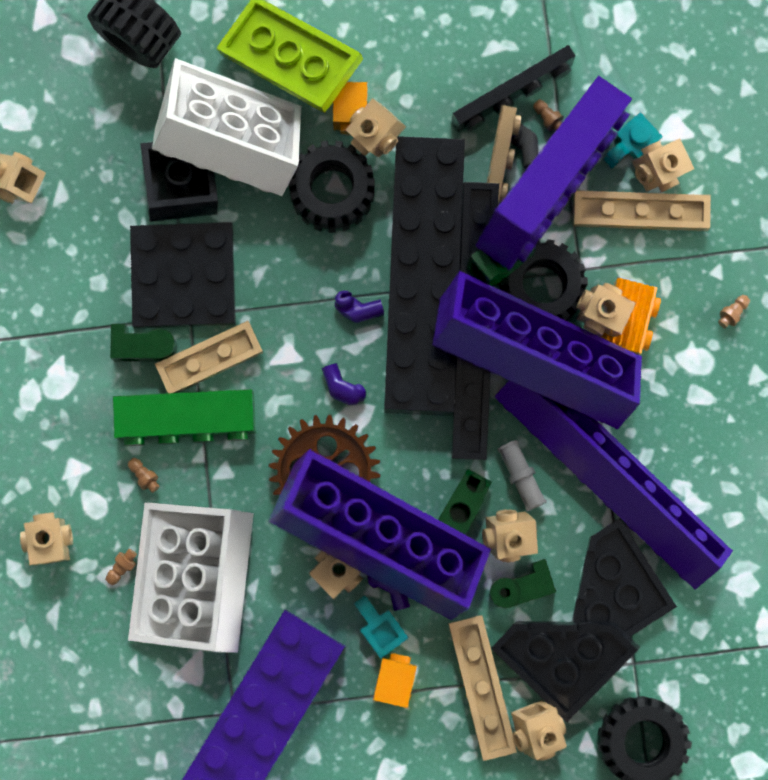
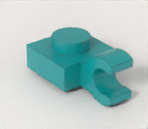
M640 112L617 132L618 135L615 139L618 141V144L606 153L607 156L603 160L613 169L628 155L634 160L643 156L641 149L661 140L663 136Z
M365 595L354 602L357 609L368 622L360 631L380 659L409 638L388 609L379 615Z

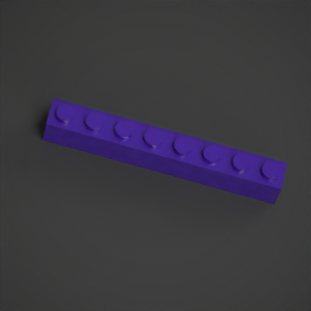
M508 381L494 396L508 412L513 414L533 436L539 439L558 460L565 464L583 484L591 489L608 508L627 524L630 530L643 539L655 554L669 564L678 573L680 578L686 581L692 588L696 590L722 568L733 550L596 419L570 409L548 397L539 395L535 391L513 381Z

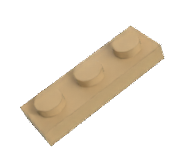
M501 105L487 178V183H499L498 205L507 196L508 183H504L503 179L505 169H512L515 150L509 149L512 135L518 136L521 124V115H516L517 108Z
M246 321L156 363L155 366L167 392L179 393L262 354L263 351L249 321Z

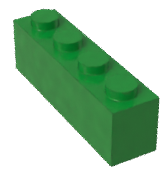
M252 389L113 396L114 438L119 441L124 440V446L145 445L144 439H158V444H178L181 437H193L194 443L213 442V436L227 435V441L248 440V434H256L254 392Z

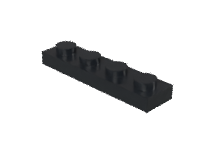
M567 45L453 112L451 122L458 133L466 128L468 131H472L486 121L484 117L494 111L497 115L500 114L501 105L512 107L514 105L513 100L523 94L526 98L534 95L543 88L542 83L552 77L555 81L561 79L572 70L570 66H572L576 57L574 52Z

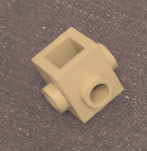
M372 98L365 108H359L352 115L349 121L350 125L346 131L354 137L350 143L363 155L366 156L370 152L380 158L382 154L389 153L398 142L397 137L406 126L381 103Z
M680 138L662 146L660 140L641 149L643 156L632 161L636 177L643 184L646 192L659 187L661 192H664L680 184L678 177L694 169Z
M14 152L12 156L0 153V199L11 204L14 203L15 199L32 204L46 172L33 166V160L21 153Z
M604 283L603 286L598 284L592 287L590 291L585 289L576 307L581 310L577 320L585 323L583 328L593 334L602 336L603 333L616 337L622 334L636 303L621 296L623 291L618 287L608 283Z
M506 509L496 512V516L486 517V529L482 530L483 544L491 549L490 553L498 560L500 559L502 562H515L520 560L521 556L538 554L536 520L527 512Z
M54 513L33 515L34 522L24 523L25 531L20 532L22 551L28 552L29 565L37 566L70 560L68 546L73 545V535L70 524L65 525V519L55 518ZM48 533L49 541L45 544L44 537Z
M323 551L315 557L319 563L309 572V575L333 599L344 589L350 593L363 580L359 575L361 573L359 570ZM342 563L346 569L343 573L337 574L332 570L333 565Z
M541 700L511 712L516 730L513 732V740L520 752L525 753L534 760L541 761L550 759L556 755L557 751L567 748L564 739L566 727L563 719L558 715L557 708Z

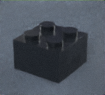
M153 142L140 143L149 222L217 215L218 197L213 171L200 169L189 162L175 157H167L152 149Z

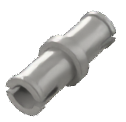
M511 441L498 448L497 450L500 452L511 475L508 479L511 485L515 484L526 507V511L533 510L546 503V499H544L533 476L536 472L533 467L528 466L518 441Z

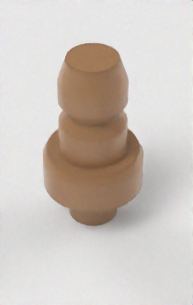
M541 99L534 103V110L537 114L541 115L547 130L551 131L554 129L556 131L564 118L561 113L548 108V104Z
M741 295L735 300V303L724 307L719 313L721 317L718 321L719 325L723 328H727L728 325L735 326L740 321V315L743 313V310L749 306L750 299L746 295Z
M132 458L128 462V467L132 473H135L140 488L142 490L149 489L151 493L158 490L160 487L156 482L158 475L144 467L139 459Z
M130 548L125 554L119 552L115 557L116 563L113 565V569L107 573L105 580L111 585L118 583L126 571H131L135 567L136 563L133 559L137 556V553Z

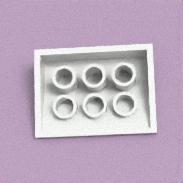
M175 58L156 123L152 149L167 157H175L189 162L200 169H208L222 174L231 180L255 186L261 191L283 196L298 167L301 106Z
M144 503L128 641L214 652L238 653L254 513L231 509Z

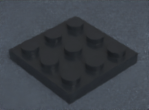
M232 222L130 226L132 327L134 329L236 325Z

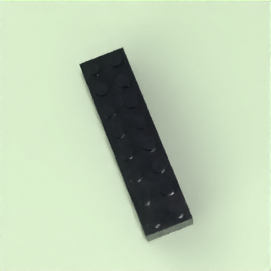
M398 136L395 152L384 413L452 416L455 401L456 355L434 346L433 339L440 298L460 271L465 139Z

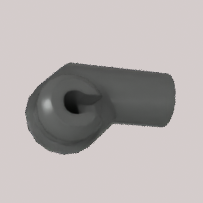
M520 124L518 136L512 135L510 143L522 151L523 167L528 168L539 154L538 138L533 131Z

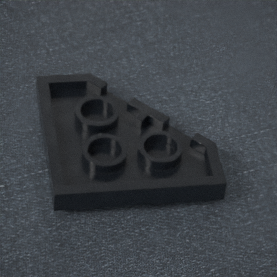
M620 518L589 537L571 622H615L631 637L677 607Z
M516 621L491 649L546 703L557 708L558 715L567 723L640 649V646L615 622Z

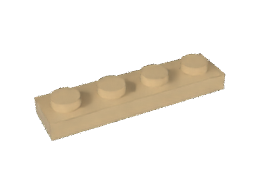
M580 190L573 194L574 227L708 231L710 229L711 195Z
M483 615L448 623L482 760L486 761L517 753Z

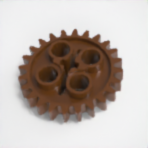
M314 415L312 426H308L301 419L300 425L302 430L299 432L289 427L288 430L292 437L289 440L282 437L278 438L284 446L283 450H272V453L279 457V462L270 463L268 466L278 470V475L269 478V481L279 482L280 487L273 494L280 495L290 475L292 463L296 459L301 458L309 449L321 455L318 451V442L321 438L329 436L335 439L337 449L333 455L323 456L324 458L332 461L341 452L348 450L349 455L337 465L342 467L346 463L355 464L359 469V477L368 482L371 479L381 477V474L373 472L371 468L379 464L380 460L370 459L369 454L374 452L376 447L369 446L365 448L363 445L369 437L368 434L358 438L355 435L358 430L357 424L349 430L345 429L346 418H342L338 425H333L332 415H328L325 424H321L318 416Z

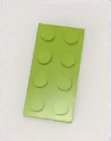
M250 0L216 47L220 55L324 114L363 60L360 52L265 0Z

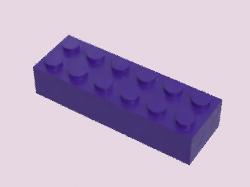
M598 75L495 210L475 247L484 251L508 270L513 267L518 259L524 263L535 248V244L545 235L553 223L552 221L564 209L570 200L568 198L575 194L585 180V176L595 167L602 156L599 152L603 153L607 150L618 135L613 129L619 131L630 116L625 110L632 101V98Z
M459 271L441 296L433 339L434 346L615 429H619L640 405L642 356Z
M310 449L294 463L268 521L449 620L456 618L469 609L491 551L485 545Z
M284 610L182 780H265L345 645L290 611Z

